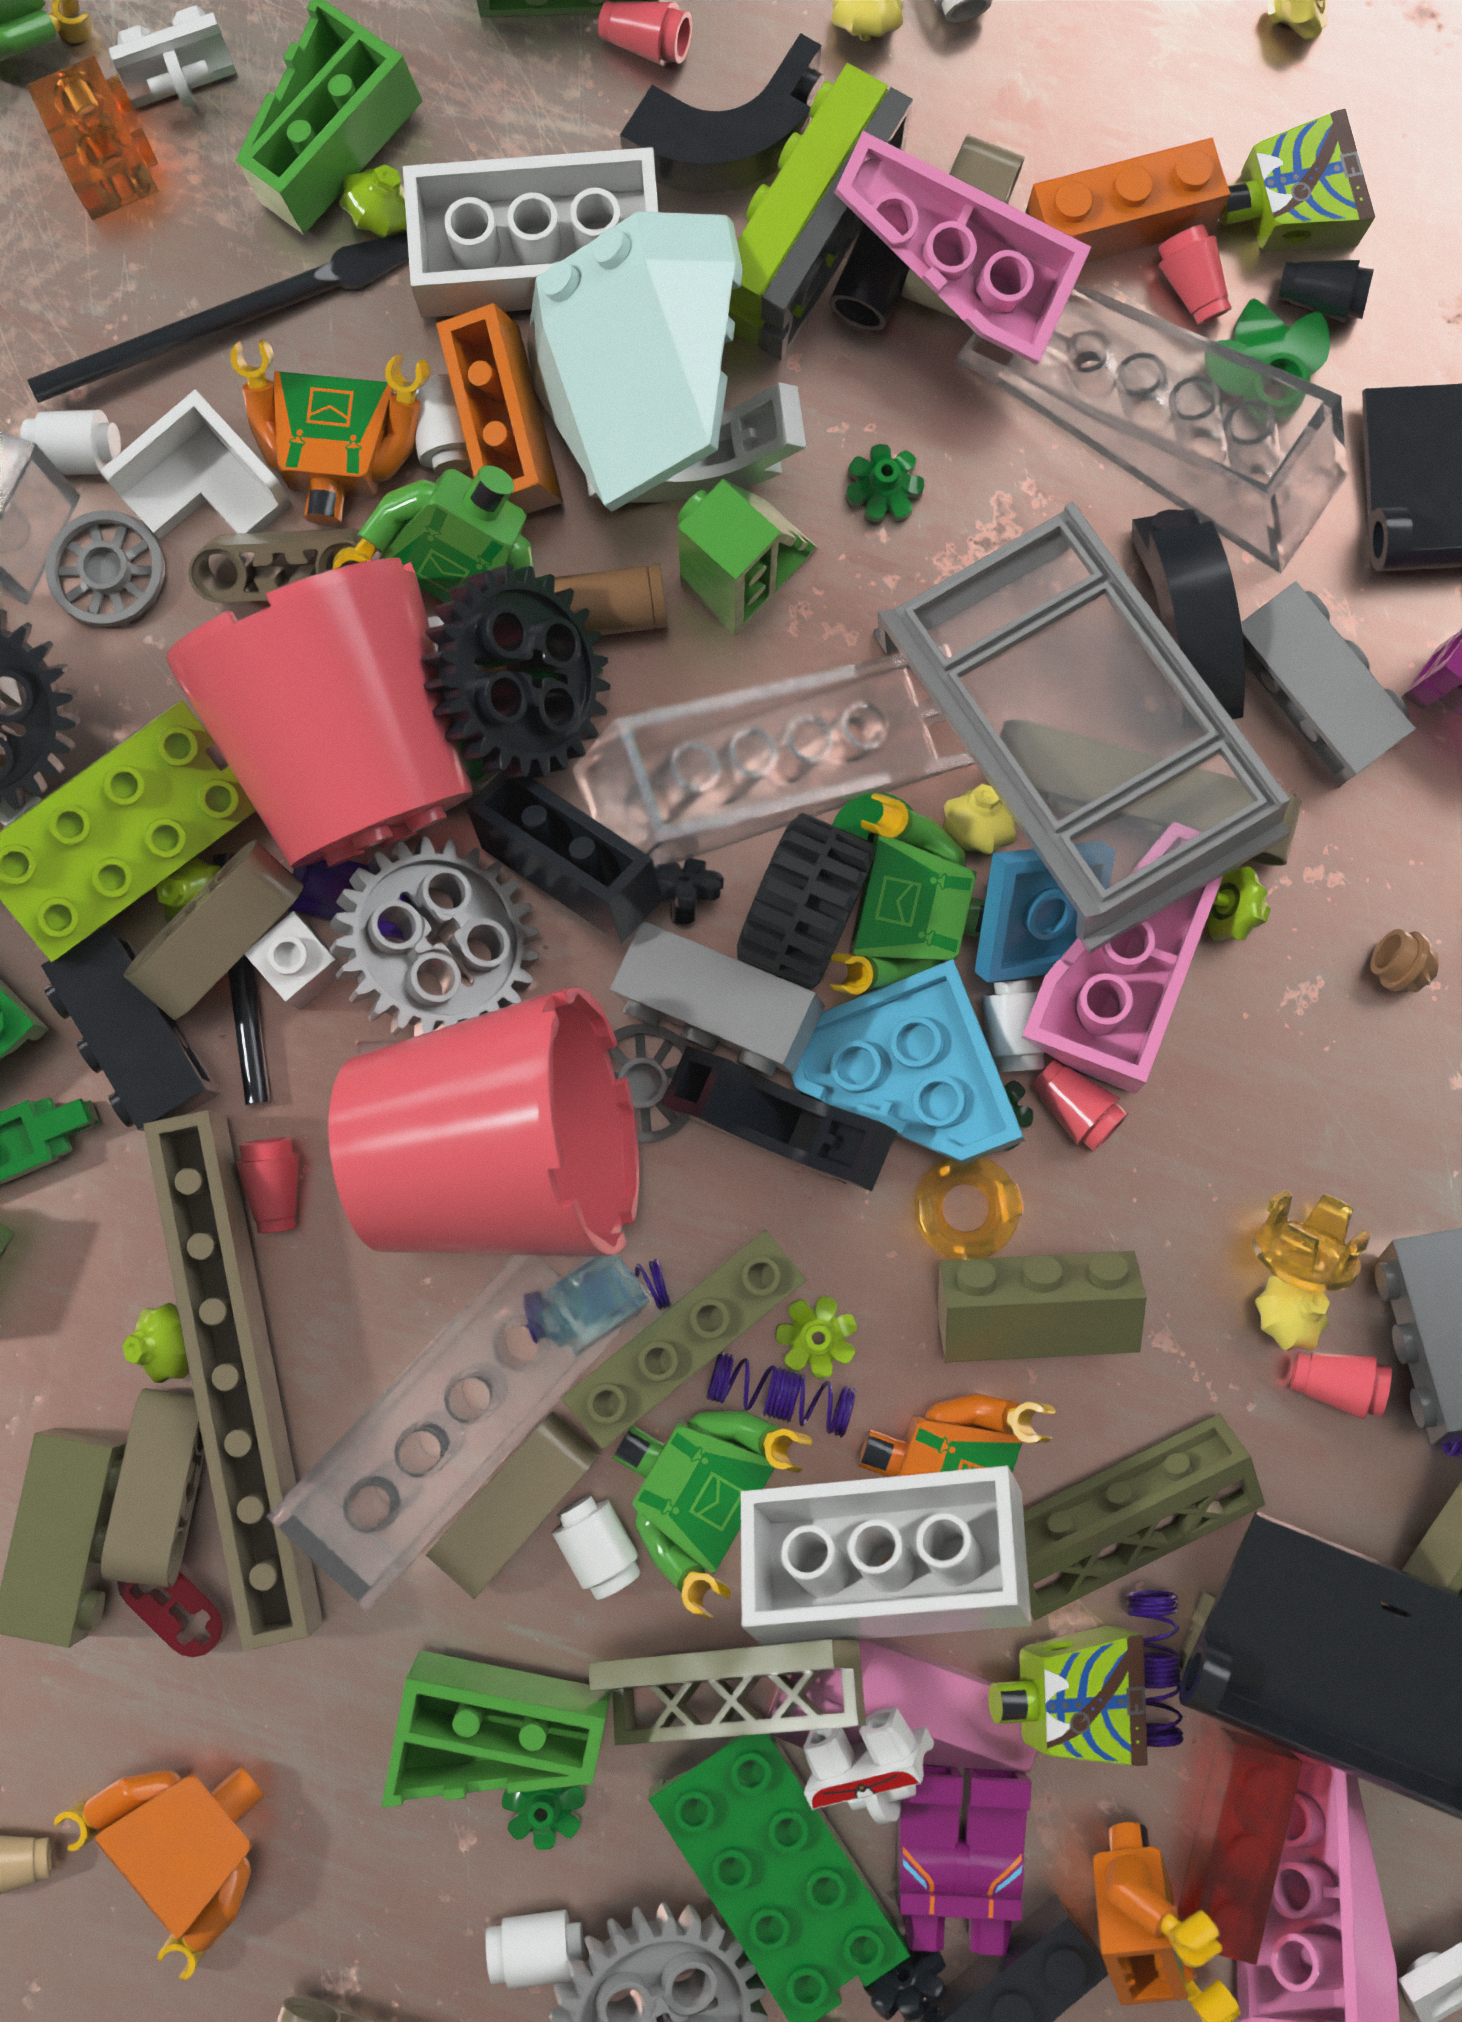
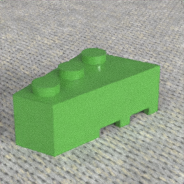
M310 0L307 6L310 18L298 44L291 42L283 60L287 67L274 95L266 94L235 160L260 203L303 235L343 191L342 180L347 175L358 174L423 102L404 56L326 0Z
M724 479L709 494L703 489L696 492L682 507L677 516V520L680 522L677 526L681 587L734 635L743 628L818 549L811 540L764 498Z
M419 1650L405 1681L381 1808L402 1806L404 1800L435 1796H444V1801L464 1799L467 1793L505 1788H507L508 1793L593 1784L612 1690L590 1691L588 1684Z

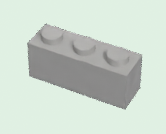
M1295 581L1241 622L1245 671L1334 782L1341 787L1416 728L1408 719L1410 716L1409 710L1400 696L1390 689H1384L1369 671V661L1361 648L1350 640H1344L1329 622L1330 614L1323 601L1310 591L1305 592L1298 582Z
M646 921L639 925L609 989L626 1003L622 1011L624 1014L655 1028L658 1027L661 1019L683 1027L679 1035L680 1038L710 1052L715 1051L718 1043L740 1052L737 1059L739 1064L768 1077L773 1076L776 1068L792 1075L795 1074L825 1008V1004L813 991Z

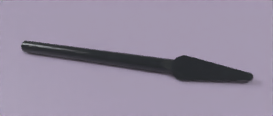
M407 232L344 246L338 249L331 257V261L29 378L27 381L36 401L41 403L338 286L346 289L361 288L409 260Z

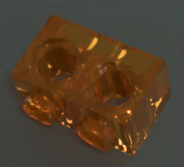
M95 55L27 84V88L72 187L92 220L159 192L149 170L150 167L159 164L143 128L131 131L125 115L135 111L118 74L108 79L106 78ZM96 105L89 113L78 115L83 108ZM121 157L114 166L101 168L109 159Z

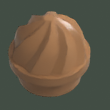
M1395 929L1389 932L1375 948L1370 967L1373 973L1380 976L1381 984L1391 991L1408 990L1417 993L1424 986L1430 985L1437 976L1439 955L1429 942V939L1423 934L1416 931L1407 933L1401 929Z

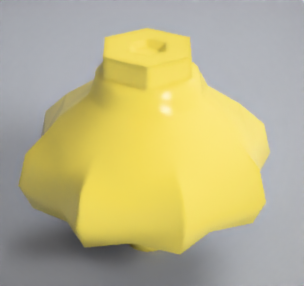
M902 0L832 1L833 13L831 19L834 26L846 29L852 36L859 35V39L863 41L871 40V36L881 37L887 31L898 30L903 23Z
M1267 0L1268 15L1272 23L1288 24L1304 39L1316 38L1328 26V0Z
M981 784L975 789H969L958 798L947 800L944 805L946 819L942 828L965 851H979L991 855L997 848L1011 845L1016 841L1014 826L1016 822L991 786Z
M1278 1275L1270 1276L1264 1292L1255 1300L1261 1315V1330L1272 1336L1282 1350L1287 1351L1298 1347L1312 1351L1318 1345L1321 1333L1329 1326L1326 1311L1330 1304L1322 1289L1311 1287L1302 1276L1292 1278Z

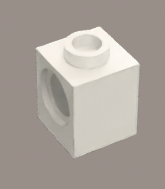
M294 911L245 953V956L284 1001L299 1010L337 979L336 973L344 965L336 955L330 954L328 945L308 922Z

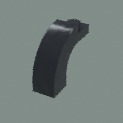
M800 33L764 90L748 103L730 110L708 111L698 109L651 85L620 134L621 150L653 147L656 183L676 190L695 193H719L743 188L765 179L780 169L778 168V161L790 136L794 132L803 135L810 123L809 113L811 105L824 82V74L819 72L822 45Z
M1193 508L1186 510L1169 509L1153 516L1132 519V541L1152 580L1163 626L1231 719L1243 718L1245 657L1241 619L1230 566L1213 521L1200 523ZM1164 677V692L1181 728L1199 726Z
M686 1046L661 1105L778 1158L841 1183H849L871 1192L897 1133V1130L880 1121L812 1099L770 1081L727 1058L690 1046Z

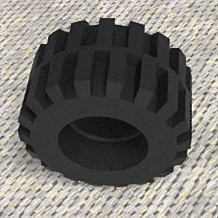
M803 812L796 816L785 829L752 902L738 939L737 959L810 991L816 987L825 974L831 956L836 949L874 860V843Z

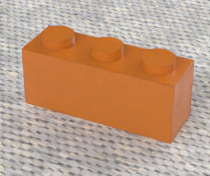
M1213 137L1034 183L1025 213L1091 246L1085 262L1165 242L1178 233L1197 225L1203 224L1206 231L1214 229L1231 194Z
M494 303L436 323L474 478L479 469L486 465L496 466L505 471L514 483V490L508 501L523 509L525 514L563 502L537 395L533 389L531 371L519 325Z

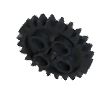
M505 565L468 576V583L449 589L451 602L437 605L434 609L444 624L428 628L425 633L431 641L438 645V652L422 656V662L436 668L438 676L424 684L425 690L441 692L443 699L433 709L434 717L450 716L453 722L445 734L446 740L465 738L466 742L462 758L469 760L483 757L482 772L502 771L504 779L510 780L525 777L527 780L549 776L550 772L568 769V759L584 757L586 755L582 741L595 739L599 736V732L590 721V718L605 716L608 711L596 700V693L610 690V684L605 680L597 678L596 669L605 666L609 661L605 656L594 655L592 646L599 641L602 635L597 631L586 633L583 628V624L587 620L590 611L588 608L572 611L570 606L574 591L569 588L554 592L555 577L552 574L535 578L532 566L513 570L511 565ZM474 664L487 669L506 665L507 671L494 673L479 671L475 668ZM546 673L559 676L561 681L549 677L532 681L531 675Z
M0 609V677H10L17 680L23 686L26 693V704L20 708L10 707L0 699V721L16 722L26 728V734L19 735L13 729L0 723V745L6 754V765L0 767V796L5 799L8 805L16 810L25 803L22 786L32 794L40 796L48 788L40 772L58 777L64 770L63 764L52 753L70 754L75 749L76 743L60 732L61 730L74 728L80 723L79 716L62 711V705L74 700L78 696V691L70 688H58L56 680L63 676L69 670L67 664H57L48 667L44 658L51 651L53 643L47 641L33 648L27 643L32 624L27 622L13 632L6 630L7 611Z

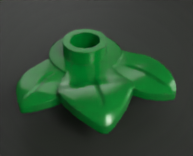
M1253 298L1246 304L1236 322L1234 340H1218L1209 345L1210 361L1215 374L1227 386L1248 392L1251 401L1258 409L1271 415H1286L1298 409L1307 398L1310 390V376L1317 372L1328 359L1330 334L1327 322L1320 312L1304 316L1288 329L1286 324L1271 309L1258 299ZM1271 379L1282 381L1286 386L1287 392L1280 394L1273 391L1268 386L1267 381Z

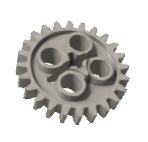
M423 837L417 844L414 855H412L403 841L396 843L390 852L391 861L378 851L368 862L370 872L362 868H358L349 880L355 890L344 889L336 901L347 912L336 913L330 922V928L346 936L336 939L329 950L330 954L348 957L349 959L336 973L337 979L347 980L356 978L359 983L349 997L351 1003L361 1001L367 997L374 1002L367 1018L370 1022L377 1020L384 1013H388L393 1016L391 1035L396 1036L407 1024L414 1025V1035L418 1036L431 1032L433 1028L440 1029L521 1002L515 990L524 991L532 984L534 979L522 968L531 967L539 959V953L523 945L531 942L539 934V929L533 926L521 925L520 920L533 907L531 903L513 904L510 899L511 895L520 885L519 882L516 880L500 885L495 880L500 872L501 863L497 861L483 870L477 866L479 861L478 848L474 847L464 859H461L456 855L455 841L449 839L440 853L435 854L429 838ZM428 888L444 890L453 902V909H444L437 906L431 900ZM400 896H407L410 899V904L401 901ZM389 921L396 924L404 935V942L393 943L386 940L378 929V922ZM439 935L445 943L431 946L426 937L430 939ZM475 938L487 945L491 953V961H483L476 958L468 948L467 939ZM427 972L434 975L442 986V995L433 996L426 993L417 981V973ZM461 977L470 980L471 986L463 985Z
M661 1903L655 1921L647 1922L639 1907L633 1908L632 1927L623 1930L613 1918L607 1920L610 1939L604 1944L589 1935L585 1937L584 1941L590 1953V1958L587 1962L577 1958L567 1959L566 1965L574 1983L563 1982L555 1984L554 1992L559 2005L562 2007L549 2011L548 2015L550 2022L768 2021V2015L759 1999L765 1996L767 1991L758 1973H756L757 1970L731 1930L725 1932L717 1915L711 1914L701 1924L695 1908L692 1905H687L678 1921H675L667 1903ZM696 1968L689 1978L674 1982L681 1972ZM622 1989H632L625 1998L619 2001H609L616 1992Z

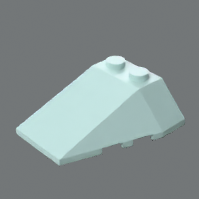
M635 212L616 226L602 232L596 239L564 260L554 263L547 271L536 277L527 338L533 389L602 503L612 512L718 451L728 376L720 369L724 343L733 341L735 322L728 316L732 289L740 288L743 272L734 223L727 215Z

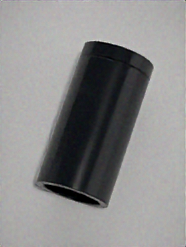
M864 223L830 297L829 304L833 311L847 322L868 330H881L886 326L904 286L910 267Z

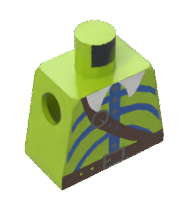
M1346 108L1335 110L1255 144L1242 167V182L1228 185L1231 195L1219 220L1222 225H1229L1252 219L1259 247L1266 252L1345 248L1359 245L1376 216Z
M1105 1625L1024 1646L1019 1654L1020 1681L999 1682L990 1685L988 1703L990 1714L995 1724L1021 1722L1024 1743L1037 1751L1053 1757L1133 1766L1148 1765L1144 1644L1142 1634L1118 1625Z

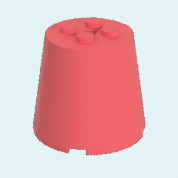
M400 558L370 560L329 570L265 593L271 607L240 621H236L233 612L226 611L185 635L166 654V660L172 674L291 868L303 867L326 860L328 867H333L365 853L364 849L379 843L382 848L396 845L397 842L416 836L418 834L417 830L447 818L445 811L473 795L465 760L462 758L463 752L459 739L447 741L445 738V734L453 721L449 715L434 717L432 712L443 701L441 692H431L425 690L424 687L426 682L438 676L436 668L422 662V656L435 653L436 648L434 642L425 634L426 629L430 628L417 575L411 562L403 565Z
M581 987L562 988L354 1056L343 1064L335 1079L330 1099L328 1125L330 1157L341 1204L352 1228L363 1243L377 1252L603 1257L618 1254L624 1249L626 1241L623 1232H620L622 1225L635 1223L639 1195V1150L636 1120L628 1077L615 1079L607 1051L615 1049L617 1045L616 1037L603 1009L587 990Z

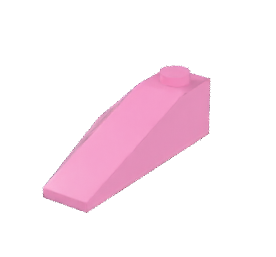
M862 131L834 193L979 337L1037 365L1048 345L1091 246Z
M1173 822L1129 876L1202 832ZM1223 875L1090 954L1080 939L1077 938L1045 975L1021 1038L1079 1073L1136 1094L1147 1082Z
M887 1637L859 1639L865 1717L874 1711L895 1706L911 1730L926 1726L934 1745L932 1751L924 1754L923 1765L1030 1773L1038 1751L1024 1743L1021 1722L995 1724L988 1703V1692L993 1682ZM841 1670L822 1672L806 1694L825 1714L844 1713ZM804 1674L786 1676L796 1685ZM780 1688L777 1690L766 1719L773 1717L788 1696ZM797 1706L790 1717L808 1715ZM861 1726L843 1727L850 1745L864 1742L859 1732ZM810 1730L773 1734L777 1738L803 1748Z
M1286 1750L1268 1824L1272 1841L1264 1873H1256L1251 1894L1258 1898L1249 1934H1242L1236 1956L1237 1997L1241 2010L1238 2022H1399L1397 1966L1358 1779L1356 1776L1300 1753Z

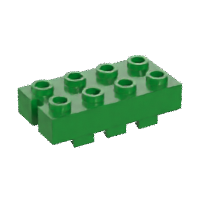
M774 1734L734 1736L716 1753L694 1768L679 1773L671 1780H664L663 1778L651 1786L648 1800L788 2021L816 2022L842 2004L840 1987L858 1976L864 1987H866L910 1957L907 1942L822 1809H811L804 1795L806 1784Z

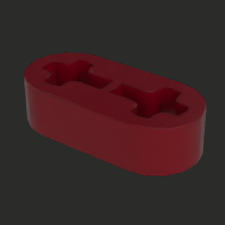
M183 1562L181 1563L174 1586L172 1588L162 1587L172 1596L170 1600L156 1588L145 1594L140 1590L138 1584L117 1581L119 1594L124 1602L165 1643L182 1656L198 1657L205 1655L219 1645L228 1633L230 1624L228 1609L222 1600ZM178 1603L191 1615H195L201 1610L208 1613L211 1618L206 1623L205 1628L211 1635L209 1639L203 1634H199L193 1639L185 1634L184 1630L187 1628L189 1620L176 1607Z

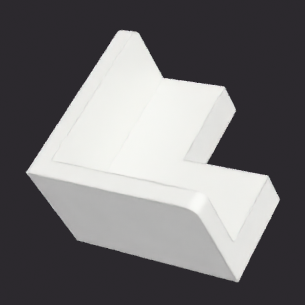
M196 389L101 470V474L119 497L159 541L205 501L211 505L236 534L261 533L293 505L275 475Z

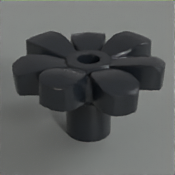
M687 858L682 869L676 862L665 863L655 867L663 901H671L670 919L677 924H689L695 921L696 901L700 899L714 901L720 897L724 877L715 870H706V861Z
M908 1947L910 1957L868 1986L864 1987L863 1985L865 1992L868 1996L872 1997L871 2005L879 2016L889 2020L900 2010L906 2021H912L923 2016L930 2002L939 2003L942 2001L946 1993L944 1981L937 1975L944 1970L946 1963L940 1951H914Z

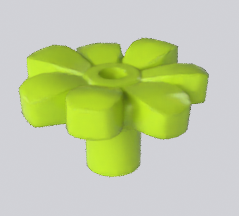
M821 1296L818 1298L814 1309H811L803 1299H798L788 1306V1314L794 1323L779 1324L776 1327L775 1339L782 1345L792 1346L785 1354L784 1362L793 1371L797 1372L809 1363L812 1375L815 1378L823 1379L832 1375V1359L842 1364H848L852 1360L855 1348L846 1342L844 1338L854 1334L857 1330V1325L851 1314L835 1317L837 1310L835 1299ZM815 1332H822L823 1339L819 1343L812 1341V1336Z

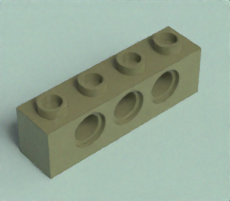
M765 1229L585 1377L561 1399L603 1450L804 1284L807 1279Z

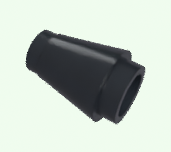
M1360 260L1299 261L1298 263L1286 261L1278 299L1290 301L1289 303L1314 312H1320L1343 323L1346 322L1347 317L1363 319L1374 268L1359 266Z

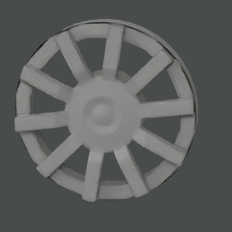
M110 510L86 513L66 524L52 541L45 564L47 584L56 602L73 618L85 624L98 627L126 626L130 621L138 618L156 603V598L163 585L164 576H166L163 553L152 533L137 519L127 514ZM99 525H118L112 542L103 540ZM89 528L93 543L82 548L72 539ZM130 528L144 540L123 552L121 548ZM65 548L78 556L77 566H59ZM150 550L152 566H134L131 564L130 561ZM132 576L151 577L145 591L130 581ZM60 577H80L82 582L65 594L60 586ZM124 589L138 599L126 609L119 593ZM89 590H92L94 593L87 612L72 604ZM104 595H110L115 613L99 614Z
M633 1024L613 1031L617 1042L624 1038L635 1036L636 1058L629 1060L617 1045L615 1049H609V1052L622 1066L619 1073L614 1072L615 1079L628 1077L633 1106L640 1109L642 1133H637L638 1143L656 1142L674 1135L685 1127L690 1118L682 1114L678 1118L671 1109L661 1105L669 1087L668 1079L674 1076L678 1066L675 1065L664 1069L661 1064L673 1045L680 1050L682 1055L686 1046L689 1045L679 1035L661 1026L655 1028L647 1024ZM644 1034L665 1039L653 1059L646 1057ZM656 1106L670 1122V1125L652 1132L650 1108Z

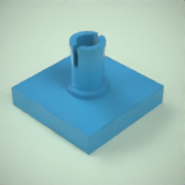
M1102 841L1074 844L1104 889H1108L1110 887L1116 851ZM1034 849L993 853L990 874L987 879V894L974 972L988 983L1046 975L1078 938L1076 935L1078 913Z

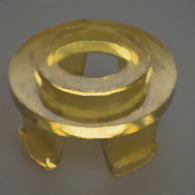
M984 1157L965 1165L950 1158L937 1163L922 1178L914 1200L916 1224L925 1241L937 1252L956 1260L986 1258L998 1252L1012 1238L1017 1228L1019 1217L1023 1213L1022 1196L1017 1183L1013 1182L1007 1172L998 1164ZM958 1185H972L980 1189L988 1202V1215L985 1222L979 1228L970 1232L952 1228L945 1220L942 1212V1202L946 1194Z
M1288 1190L1275 1194L1266 1207V1210L1270 1212L1267 1221L1257 1228L1252 1241L1253 1251L1261 1263L1273 1275L1299 1289L1337 1291L1353 1285L1361 1267L1358 1256L1367 1249L1370 1240L1369 1232L1361 1230L1347 1244L1345 1243L1353 1208L1333 1196L1323 1194L1304 1223L1288 1220L1292 1194Z

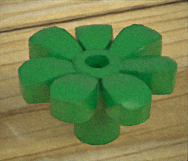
M886 444L872 446L870 462L863 457L856 456L848 468L849 476L857 481L850 484L846 490V498L850 506L858 507L867 502L864 513L865 518L877 523L884 519L887 509H889L895 520L902 521L907 519L913 510L909 498H919L923 495L924 479L917 475H909L916 467L915 456L911 452L904 450L895 459H891V450Z
M581 1785L508 1793L506 1788L502 1797V1807L505 1810L517 1812L508 1822L507 1828L510 1835L516 1840H521L532 1832L533 1844L539 1850H548L554 1847L556 1831L566 1838L571 1839L574 1837L582 1822L580 1816L572 1810L579 1809L586 1803V1793Z

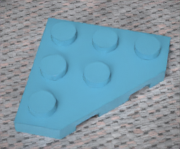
M953 959L823 1011L795 1074H791L795 1088L801 1094L828 1105L880 1121L897 1130V1136L964 1165L1026 1141Z

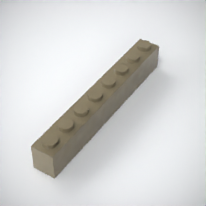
M205 1110L143 1124L242 1652L308 1638L323 1625L227 1118L225 1114Z

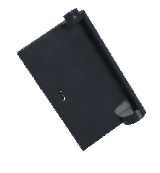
M1462 383L1365 388L1362 391L1368 534L1370 558L1376 571L1462 567Z
M1255 1511L1186 1664L1179 1690L1180 1704L1462 1820V1594ZM1381 1601L1394 1607H1397L1399 1609H1402L1406 1612L1403 1613L1390 1607H1387L1385 1605H1382Z

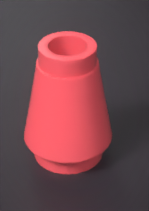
M606 1L599 14L598 35L601 40L610 41L614 45L665 67L670 62L681 63L685 59L691 41L692 17L690 12L679 10L676 2L616 3Z
M1203 224L1178 233L1158 247L1163 259L1158 266L1191 315L1194 316L1197 325L1208 323L1232 309L1228 299L1229 295L1216 236H1208Z
M1057 1059L1053 1060L1031 1085V1088L1040 1095L1041 1100L1075 1144L1078 1146L1083 1142L1093 1152L1116 1131L1128 1116V1113L1118 1105L1119 1097L1068 1066L1065 1067Z
M291 1137L266 1138L239 1144L241 1159L236 1160L235 1164L254 1221H256L257 1233H276L296 1228L295 1215L297 1209L300 1152L293 1151Z
M1297 1352L1290 1390L1302 1392L1303 1395L1362 1420L1366 1418L1367 1414L1382 1417L1390 1392L1392 1366L1377 1363L1376 1356L1306 1354Z

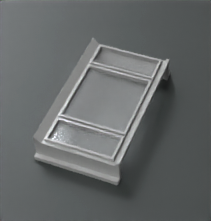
M1073 501L1065 505L1064 511L899 607L889 610H877L879 627L873 630L875 638L886 654L896 649L900 651L1078 913L1076 935L1089 954L1289 836L1290 831L1283 823V819L1290 798Z

